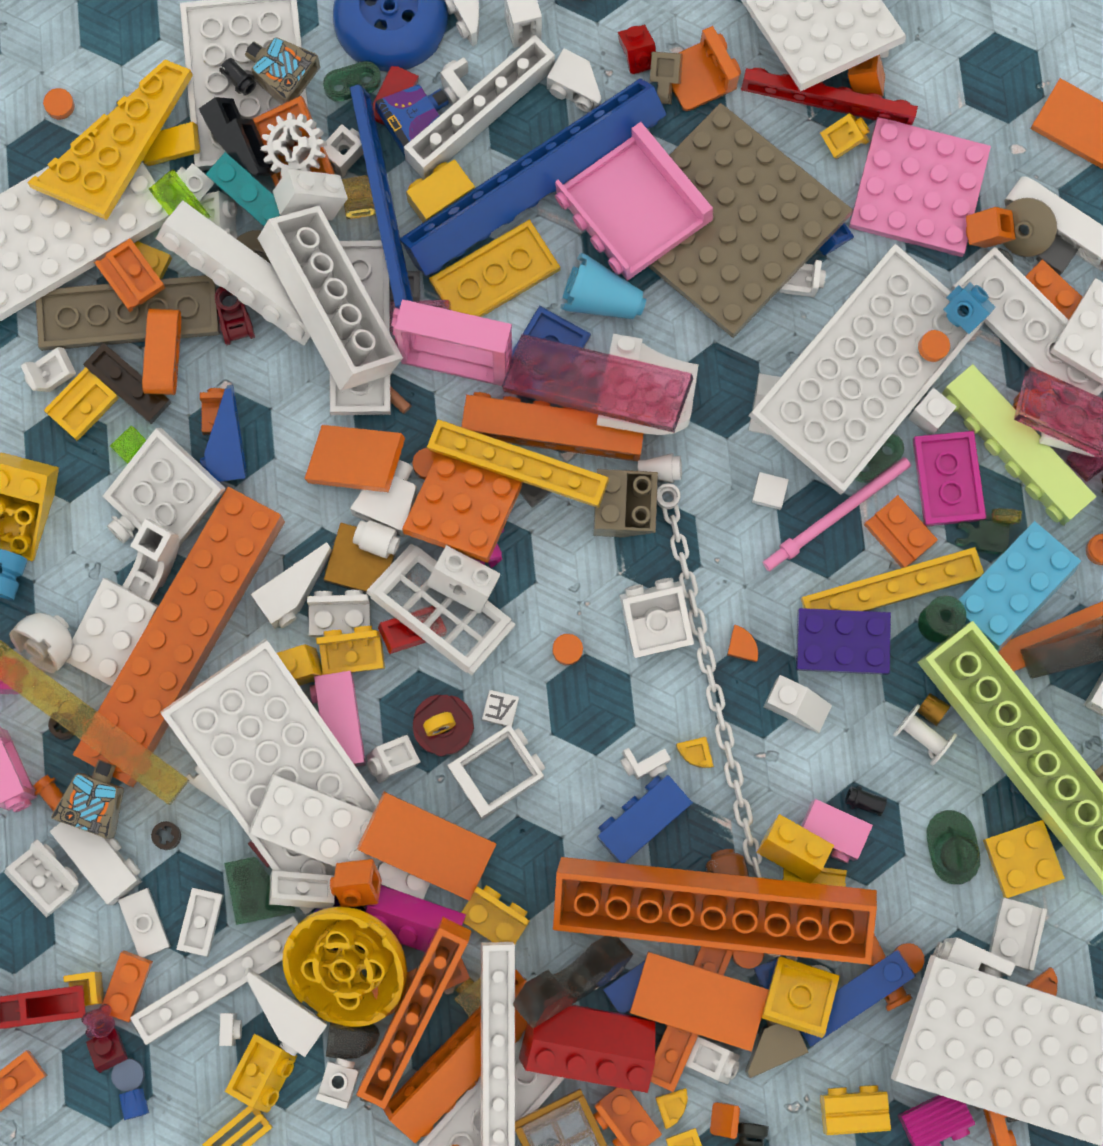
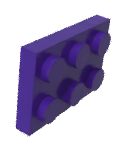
M799 608L797 611L796 671L890 674L891 612Z

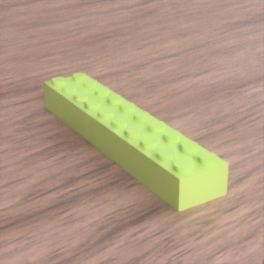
M971 621L962 626L917 663L1103 895V783L974 621Z

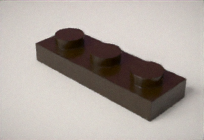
M102 343L83 364L84 367L150 424L171 404V401L165 395L144 394L142 388L143 376L105 343Z

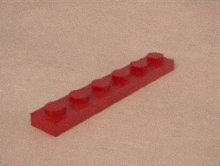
M746 68L741 90L840 113H850L853 116L877 120V117L908 125L913 124L918 106L911 105L906 100L892 101L883 99L875 93L865 95L856 93L848 87L834 88L825 86L823 82L800 91L790 74H771L763 68Z

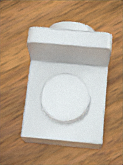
M408 735L377 746L366 756L368 769L376 777L378 783L384 782L390 776L410 769L420 763Z
M698 1036L685 1066L717 1081L729 1084L730 1079H733L739 1070L738 1060L740 1055Z

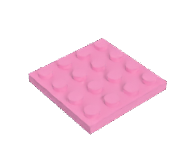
M877 117L849 228L963 257L968 242V237L966 236V216L975 213L991 146Z

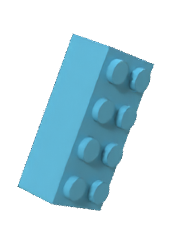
M1034 521L952 606L949 616L961 627L974 621L999 652L1076 572L1081 560Z

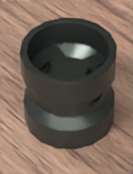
M739 1122L737 1133L739 1141L735 1146H764V1139L768 1136L769 1126ZM747 1137H748V1138H756V1141H755V1140H748Z

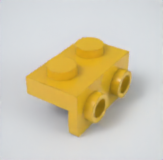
M372 626L355 627L354 633L342 634V630L324 631V637L316 638V644L320 647L323 675L345 671L355 673L385 669L382 637L379 631L372 630Z

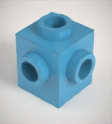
M969 282L964 288L958 285L946 297L950 302L943 310L947 313L946 316L956 327L961 326L970 334L991 314L995 306L988 300L989 296L983 288L978 285L974 286Z

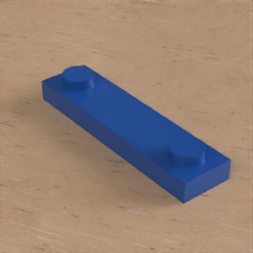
M896 950L836 991L826 1033L823 1038L916 977L899 950ZM801 1031L810 1046L823 1039Z

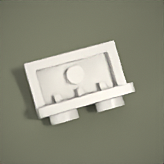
M37 839L31 843L30 849L10 864L4 872L46 918L76 893L79 885L78 878L73 870L67 866L63 867L56 859L53 849L47 844L42 845Z

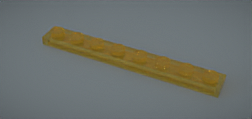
M0 640L1 681L168 805L173 803L189 782L188 778Z

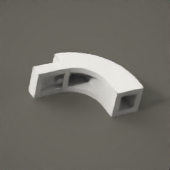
M144 519L130 547L138 551V554L123 587L152 602L159 587L164 586L173 567L179 549V536L151 519Z

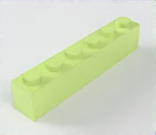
M973 364L946 386L942 395L957 406L953 412L957 411L964 419L963 422L969 431H974V434L977 433L985 441L984 446L993 456L998 455L1005 463L1006 471L1012 477L1019 478L1024 483L1028 495L1034 500H1039L1047 508L1046 513L1054 522H1060L1064 526L1097 497L1050 446L1039 443L1041 436Z

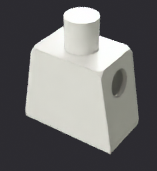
M399 460L389 493L362 490L350 508L352 515L367 522L371 520L397 530V535L405 538L406 534H403L402 528L417 496V486L407 481L413 466Z

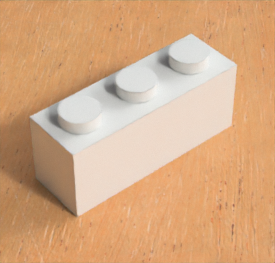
M62 822L50 830V833L107 905L113 906L119 899L123 898L142 882L137 876L141 872L131 858L125 860L119 853L122 847L115 837L106 839Z

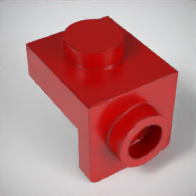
M646 25L632 26L627 30L619 31V43L627 57L630 73L636 74L650 70L652 52H656V46Z

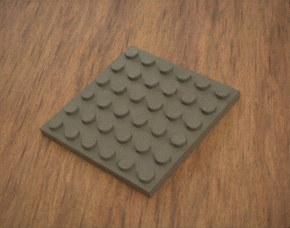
M720 103L669 155L713 207V220L648 267L734 338L852 215L853 209Z

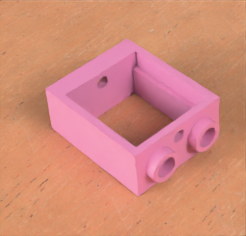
M0 727V808L9 811L13 809L14 812H19L31 806L30 801L37 798V796L34 794L33 785L9 732Z

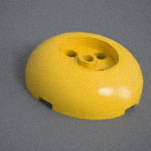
M330 907L316 911L304 918L294 928L284 946L283 971L292 993L300 1003L305 1001L311 1008L318 1012L316 1016L325 1021L348 1027L370 1025L385 1018L398 1004L403 995L407 980V963L402 946L394 933L382 921L367 912L350 907ZM363 969L367 971V978L362 974ZM378 986V996L375 999L372 990Z

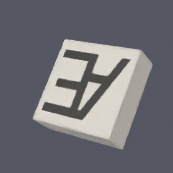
M489 690L482 721L502 726L510 724L512 727L519 697Z

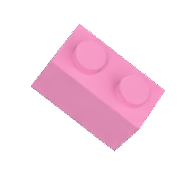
M815 799L811 802L801 826L834 845L831 857L848 863L849 859L852 861L858 860L873 825Z

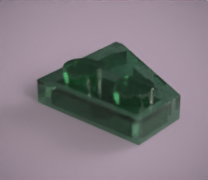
M256 857L224 863L236 926L296 913L294 906L269 904L270 876Z

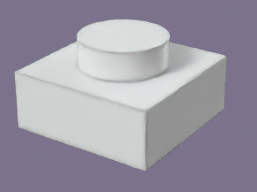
M220 1013L219 1046H235L236 1039H241L242 1020H237V1013Z

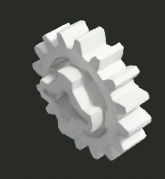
M290 112L287 114V120L277 116L278 125H267L271 133L270 135H262V138L267 141V145L260 148L261 151L269 154L263 160L267 164H273L271 167L273 172L277 174L281 171V176L283 177L287 169L310 171L311 166L320 168L316 160L318 157L325 158L326 155L320 151V148L327 146V142L319 139L324 132L320 128L314 129L317 124L314 120L310 119L307 121V117L301 113L296 120L295 115ZM299 127L305 129L310 135V138H307L306 136L302 137V132L299 130ZM294 141L298 142V146H294ZM277 155L285 156L288 165L283 164Z

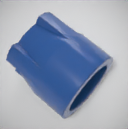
M143 1088L119 1094L124 1120L149 1114Z

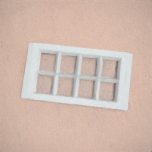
M411 543L370 586L366 593L371 596L370 598L460 669L473 675L516 624L488 600L479 614L426 586L437 561L417 545L414 546Z

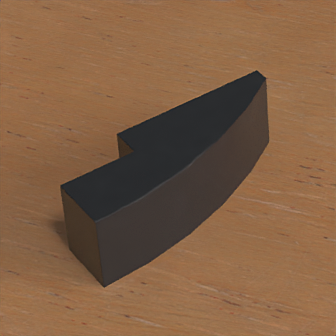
M215 97L199 108L207 127L217 142L239 165L253 175L272 176L275 174L271 170L272 164H267L263 160L268 153L261 151L260 147L264 146L254 120L241 118L233 98Z

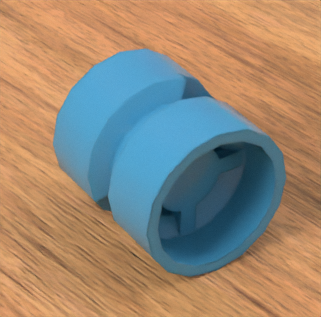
M0 549V598L14 600L19 587L16 579L19 576H23L28 559Z

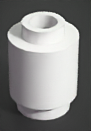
M361 520L356 528L353 543L359 545V549L387 559L390 554L395 555L401 538L397 537V530L371 520L368 522Z

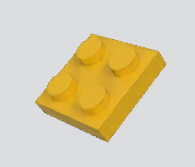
M1043 820L983 840L1004 898H1010L1065 879Z
M779 956L761 1018L823 1038L826 1033L840 976Z

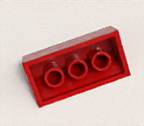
M534 997L519 1060L525 1071L648 1093L655 1066V1021Z

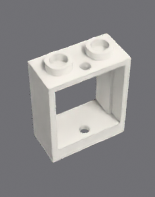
M510 724L447 765L481 819H484L544 779L542 771L546 768L536 753L532 756L525 748V745L528 744L526 737L519 728L513 730ZM508 738L532 776L490 804H487L464 767Z

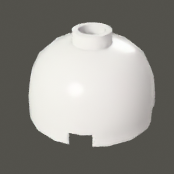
M46 613L28 615L19 621L9 633L16 649L20 653L25 649L33 656L28 661L48 673L58 671L69 658L73 648L72 637L68 631L69 625L58 615L54 617Z

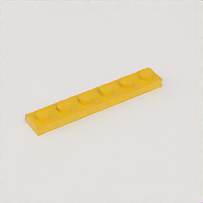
M437 419L427 445L430 451L597 508L601 504L609 482V478L604 475Z
M976 547L807 595L801 598L803 608L869 611L979 579L984 574Z

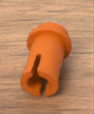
M46 775L33 785L36 790L34 794L36 796L40 795L54 812L64 794L54 783L56 779Z

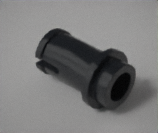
M229 58L222 63L219 72L235 86V91L238 94L248 95L255 89V77L252 74H247L233 58Z
M859 785L856 788L851 786L845 798V804L850 805V809H855L856 807L876 814L879 817L883 814L887 803L886 797L864 791Z

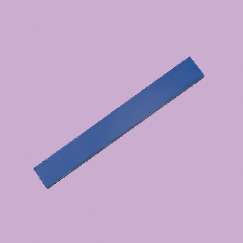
M358 84L350 87L393 299L395 307L400 309L402 299L414 301L371 96Z

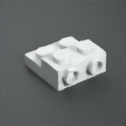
M664 578L655 581L656 587L644 589L643 585H633L625 588V594L619 595L634 658L694 644L683 588L679 581L673 582V578Z
M957 937L947 938L943 943L939 942L933 952L934 956L997 977L1011 976L1016 965Z

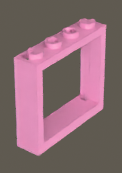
M403 299L400 309H394L391 326L394 327V342L403 357L401 360L402 364L506 387L512 362V324Z

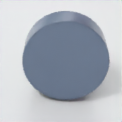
M127 1059L114 1066L111 1074L112 1082L121 1091L135 1090L144 1081V1067L135 1059Z

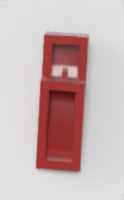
M83 985L0 996V1029L86 1017Z

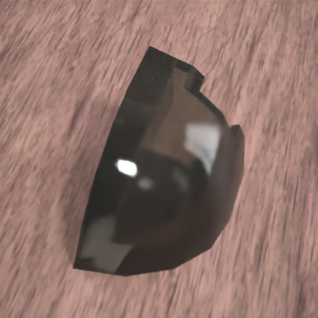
M330 1022L326 1057L352 1059L368 1054L377 1044L380 1036L379 1029L374 1024L348 1027Z

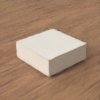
M759 472L752 503L781 510L789 479Z

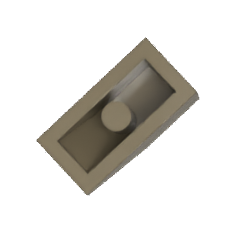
M766 1020L768 1026L760 1030L745 1070L747 1077H755L809 1053L800 1031Z

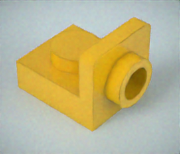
M850 113L820 132L830 152L836 159L859 144L863 143L866 145L870 142L866 135L870 130L861 117L857 119Z

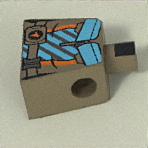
M278 37L273 38L267 48L254 41L245 52V57L255 63L251 69L255 81L281 105L299 97L321 68L318 55Z
M98 759L92 776L77 773L54 810L51 819L106 839L114 838L124 793L123 787L110 783L116 765Z

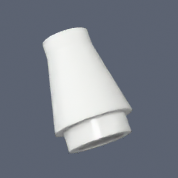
M672 453L647 460H638V471L658 472V481L674 483V480L682 479L681 456H674Z

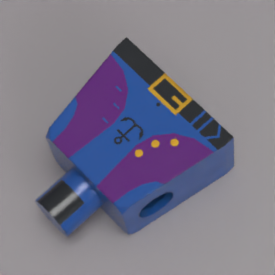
M415 85L375 102V110L405 156L404 146L439 117L437 111L447 106L449 100L442 89H438L427 96L420 85Z

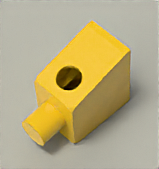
M303 644L277 653L299 686L314 682V676L323 675L319 655L314 647Z

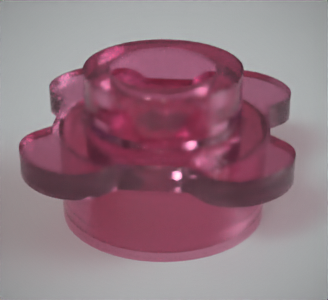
M103 1004L99 1009H94L83 1015L82 1023L86 1025L87 1030L85 1034L88 1038L106 1037L114 1029L115 1020L110 1015L112 1008L108 1004Z

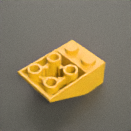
M0 453V549L21 555L29 561H34L55 495L59 467Z

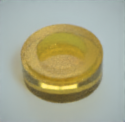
M1002 508L992 509L991 520L995 523L1019 524L1022 522V511Z

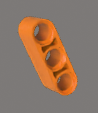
M151 308L148 310L142 377L144 394H176L182 323L180 310Z

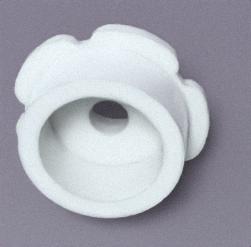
M112 516L113 521L107 527L113 535L122 543H125L129 538L133 539L134 534L132 531L135 530L133 524L124 516L119 519L116 516Z

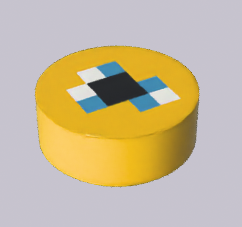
M444 712L426 720L423 727L427 736H434L455 726L456 722L452 713Z

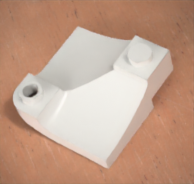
M613 334L597 425L653 435L673 434L688 427L699 365L677 360L659 353L643 344V339Z

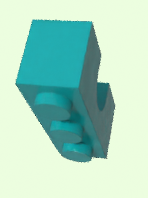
M226 152L206 173L208 178L244 208L263 227L269 219L282 216L279 214L274 195Z

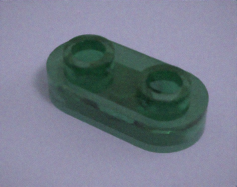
M368 61L332 70L326 74L323 80L325 94L333 101L348 100L352 98L350 87L358 84L368 93H372L380 86V70L374 63ZM364 77H370L372 79L368 83H364L361 81ZM336 85L344 87L341 91L334 90Z
M892 434L868 462L869 472L861 471L855 480L862 483L870 482L898 462L904 453L902 439ZM885 446L890 447L892 454L886 455L882 448Z

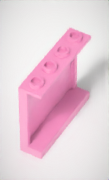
M642 122L631 128V138L564 185L559 180L555 182L557 192L555 198L564 210L568 208L574 215L572 219L576 226L582 232L586 230L589 233L593 247L599 253L604 252L609 258L608 264L617 275L621 273L627 281L713 220V207Z

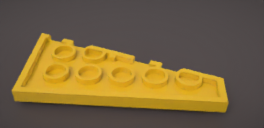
M166 59L163 60L139 82V87L128 97L123 96L117 102L118 106L108 115L103 114L70 144L71 148L59 159L55 157L47 164L49 168L39 177L34 176L27 182L30 188L107 220L193 76L191 70Z

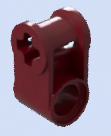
M219 287L215 293V303L226 346L231 345L232 341L250 337L254 339V329L245 304L237 298L234 305L224 306L222 304L223 300L227 296L234 295L225 288Z

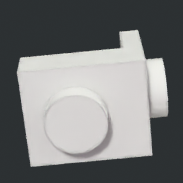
M464 57L458 61L453 60L449 62L440 72L441 84L445 88L443 92L452 105L468 92L460 78L468 73V62Z
M192 163L187 169L181 167L171 178L174 184L170 191L178 198L184 195L191 203L196 205L211 189L214 182Z
M815 260L814 265L804 264L780 289L779 293L815 297L818 289L823 288L825 283L826 271L821 270L822 261Z
M60 347L55 348L35 363L25 362L21 365L25 374V381L33 391L51 392L76 375L65 349Z
M627 748L623 750L624 758L620 761L628 776L634 774L638 780L647 774L654 778L667 770L665 764L669 763L671 758L666 749H663L637 763L631 750Z

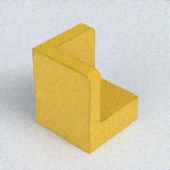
M87 972L63 976L64 982H68L69 987L83 985L85 1006L103 1003L102 972Z

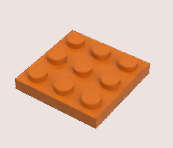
M437 453L402 528L403 534L443 548L447 545L468 557L488 563L521 491L522 482Z

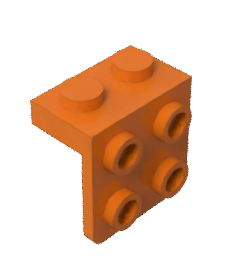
M713 26L702 30L700 43L679 52L683 54L681 84L672 83V91L684 111H691L737 89L741 74L739 64L735 58H730L726 51L727 43L721 33L717 34Z

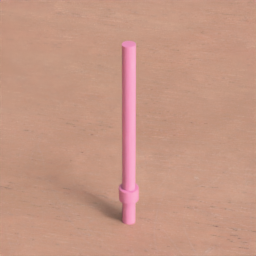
M903 457L794 539H787L779 545L780 549L762 562L764 567L770 572L787 558L789 560L800 553L799 549L910 468L911 464L908 459Z

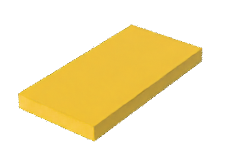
M529 219L429 278V282L447 310L482 317L561 270V267Z

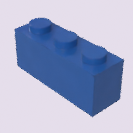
M659 775L644 787L648 792L642 798L632 797L621 807L624 813L615 820L611 816L598 827L601 833L597 836V839L618 863L628 861L693 803L669 775L663 779Z

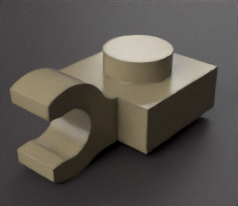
M652 52L650 82H658L657 94L662 104H672V83L681 84L683 54Z

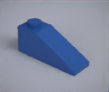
M227 385L204 452L205 457L200 458V464L219 482L243 479L247 475L234 385Z

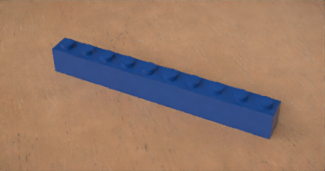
M641 78L401 237L400 241L414 266L425 276L439 271L443 264L454 257L463 255L467 248L478 241L487 239L491 232L502 225L509 224L524 210L536 206L540 199L549 193L556 192L555 182L557 180L564 185V183L631 138L632 127L640 122L647 129L654 127L661 118L667 115L654 86Z

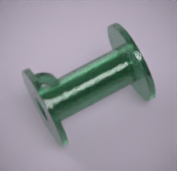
M945 595L935 598L921 611L918 617L920 633L931 642L941 643L963 628L967 616L965 607L957 598Z

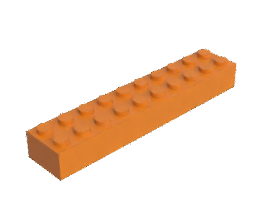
M227 487L74 751V756L96 767L98 759L116 765L112 777L134 787L169 726L160 711L188 693L282 529L285 521L281 514Z
M561 857L556 872L553 930L871 965L877 911V890Z

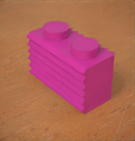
M937 1095L897 1115L912 1146H942L940 1142L949 1137L955 1141L970 1134L968 1128L975 1125V1121L966 1103L941 1095Z

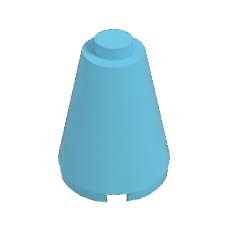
M580 253L577 260L582 262L579 268L573 266L562 297L567 300V303L561 304L560 308L568 312L634 319L636 315L641 316L646 305V299L642 298L643 291L590 256Z

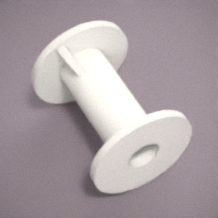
M917 704L905 717L893 736L896 737L902 730L906 731L929 749L928 754L932 759L930 765L933 766L951 746L957 734L953 733L948 740L943 738L915 716V713L920 708V705Z

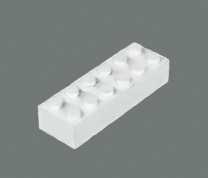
M320 205L269 219L258 236V240L339 390L343 391L390 375L403 357Z

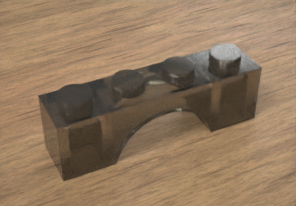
M604 936L592 943L580 957L560 972L552 975L549 970H546L526 982L512 1005L533 1029L618 977L632 958L633 953L619 937Z

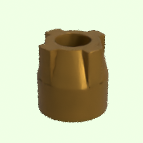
M929 693L917 712L937 726L951 706Z

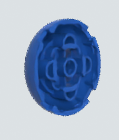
M368 0L334 1L333 25L340 45L352 59L358 63L360 61L374 67V70L388 72L391 66H398L407 70L423 63L439 48V44L448 27V8L444 0H369L376 2L372 6L365 3ZM410 12L413 14L414 17L410 22L402 19L404 13ZM380 22L386 29L376 28L375 25Z

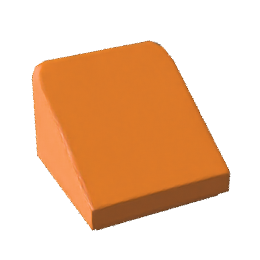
M719 1102L713 1103L710 1133L735 1139L738 1133L739 1106Z

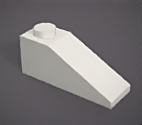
M327 542L251 594L274 629L278 626L284 628L296 620L297 617L295 615L300 612L307 600V596L311 593L330 559L332 550Z
M247 967L244 972L245 978L275 1034L282 1041L279 1046L292 1056H296L299 1053L306 1057L326 1028V1021L316 1016V1013Z

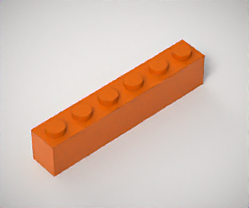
M474 392L473 395L466 394L462 428L517 445L637 462L640 460L644 433L597 425L599 409L587 412L580 411V408L574 405H563L562 408L551 407V404L545 401H533V404L523 403L521 399L511 396H505L502 400L491 398L490 394L483 392Z
M442 917L361 1080L356 1096L383 1109L386 1108L469 942L471 930Z
M515 970V1043L520 1040L526 1029L533 998L545 999L517 970ZM481 1006L389 1100L386 1108L383 1109L389 1121L414 1143L421 1137L427 1136L433 1129L434 1124L443 1114L449 1113L454 1108L456 1101L466 1091L471 1090L481 1076Z

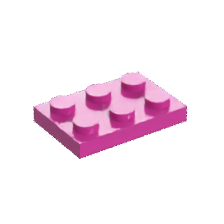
M974 431L914 436L912 440L924 525L936 526L984 521L986 513Z

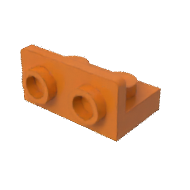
M616 1087L594 1104L597 1112L593 1116L603 1130L610 1127L616 1138L612 1142L615 1146H648L662 1135L629 1089Z

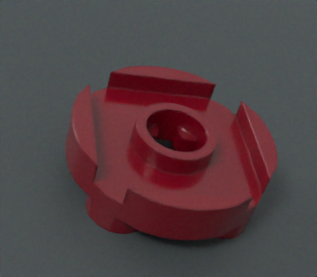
M433 695L425 699L417 707L413 719V733L418 744L428 753L439 757L454 755L463 750L471 740L474 731L473 715L467 704L460 698L452 695ZM440 713H452L456 724L449 732L427 736L423 727L426 720Z

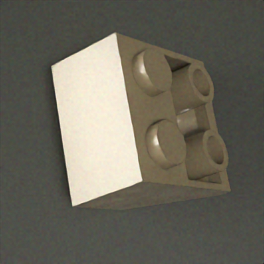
M597 469V473L608 477L609 482L599 508H594L593 536L630 537L655 533L658 472Z

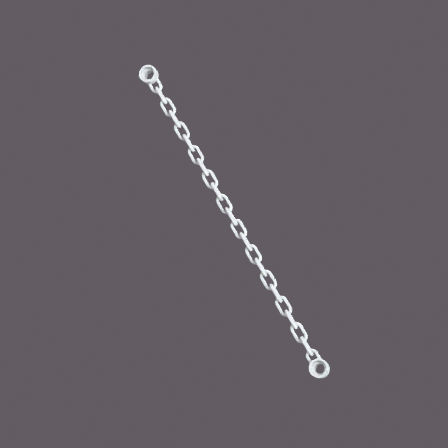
M663 484L657 490V504L662 508L664 519L667 523L671 524L674 534L670 539V545L674 558L680 561L682 573L679 576V582L682 585L684 596L689 598L691 605L688 617L691 631L694 635L698 636L700 648L697 651L701 671L707 674L709 686L706 689L710 709L717 714L718 724L715 727V734L719 747L725 750L727 756L724 771L727 783L731 788H734L737 798L733 805L737 824L744 828L746 836L743 842L745 860L750 866H753L755 877L765 878L761 876L759 869L762 856L757 853L758 859L752 857L751 861L747 844L752 847L754 843L757 852L760 845L751 835L749 826L753 822L750 804L746 799H743L740 789L744 782L741 766L737 761L733 760L731 748L734 746V737L730 724L724 722L722 710L725 707V699L722 688L715 684L713 672L716 669L714 653L705 643L704 634L707 631L705 615L696 605L695 596L698 594V586L695 575L688 571L686 559L689 557L687 540L684 535L679 534L678 530L680 491L673 484ZM666 493L671 494L673 500L665 502L662 496ZM674 508L676 518L674 515H671L669 519L667 509ZM681 539L685 555L683 552H680L678 556L675 541L679 543ZM690 576L694 592L690 589L687 593L683 578L688 580ZM699 613L703 629L698 627L696 631L692 615L697 617ZM708 651L712 667L706 665L705 668L701 653L706 655ZM717 689L721 705L715 703L714 706L710 691L715 693ZM725 727L727 728L730 744L728 741H725L724 744L722 743L719 729L724 731ZM736 766L739 782L737 779H734L732 783L729 767L734 769ZM745 804L748 820L743 818L741 821L738 805L740 808H743ZM767 954L771 957L781 956L776 954Z

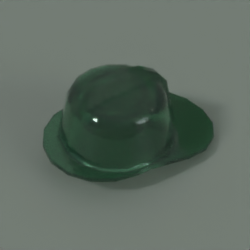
M945 810L937 813L929 821L926 829L927 843L934 871L941 880L949 884L966 883L977 874L980 867V851L974 827L964 814L955 810Z

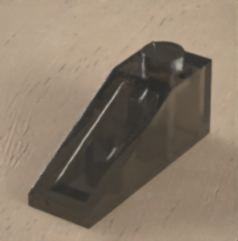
M1103 616L1021 649L1029 678L1033 679L1103 660Z

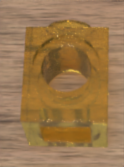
M368 175L342 179L348 198L344 203L346 218L352 219L376 215Z

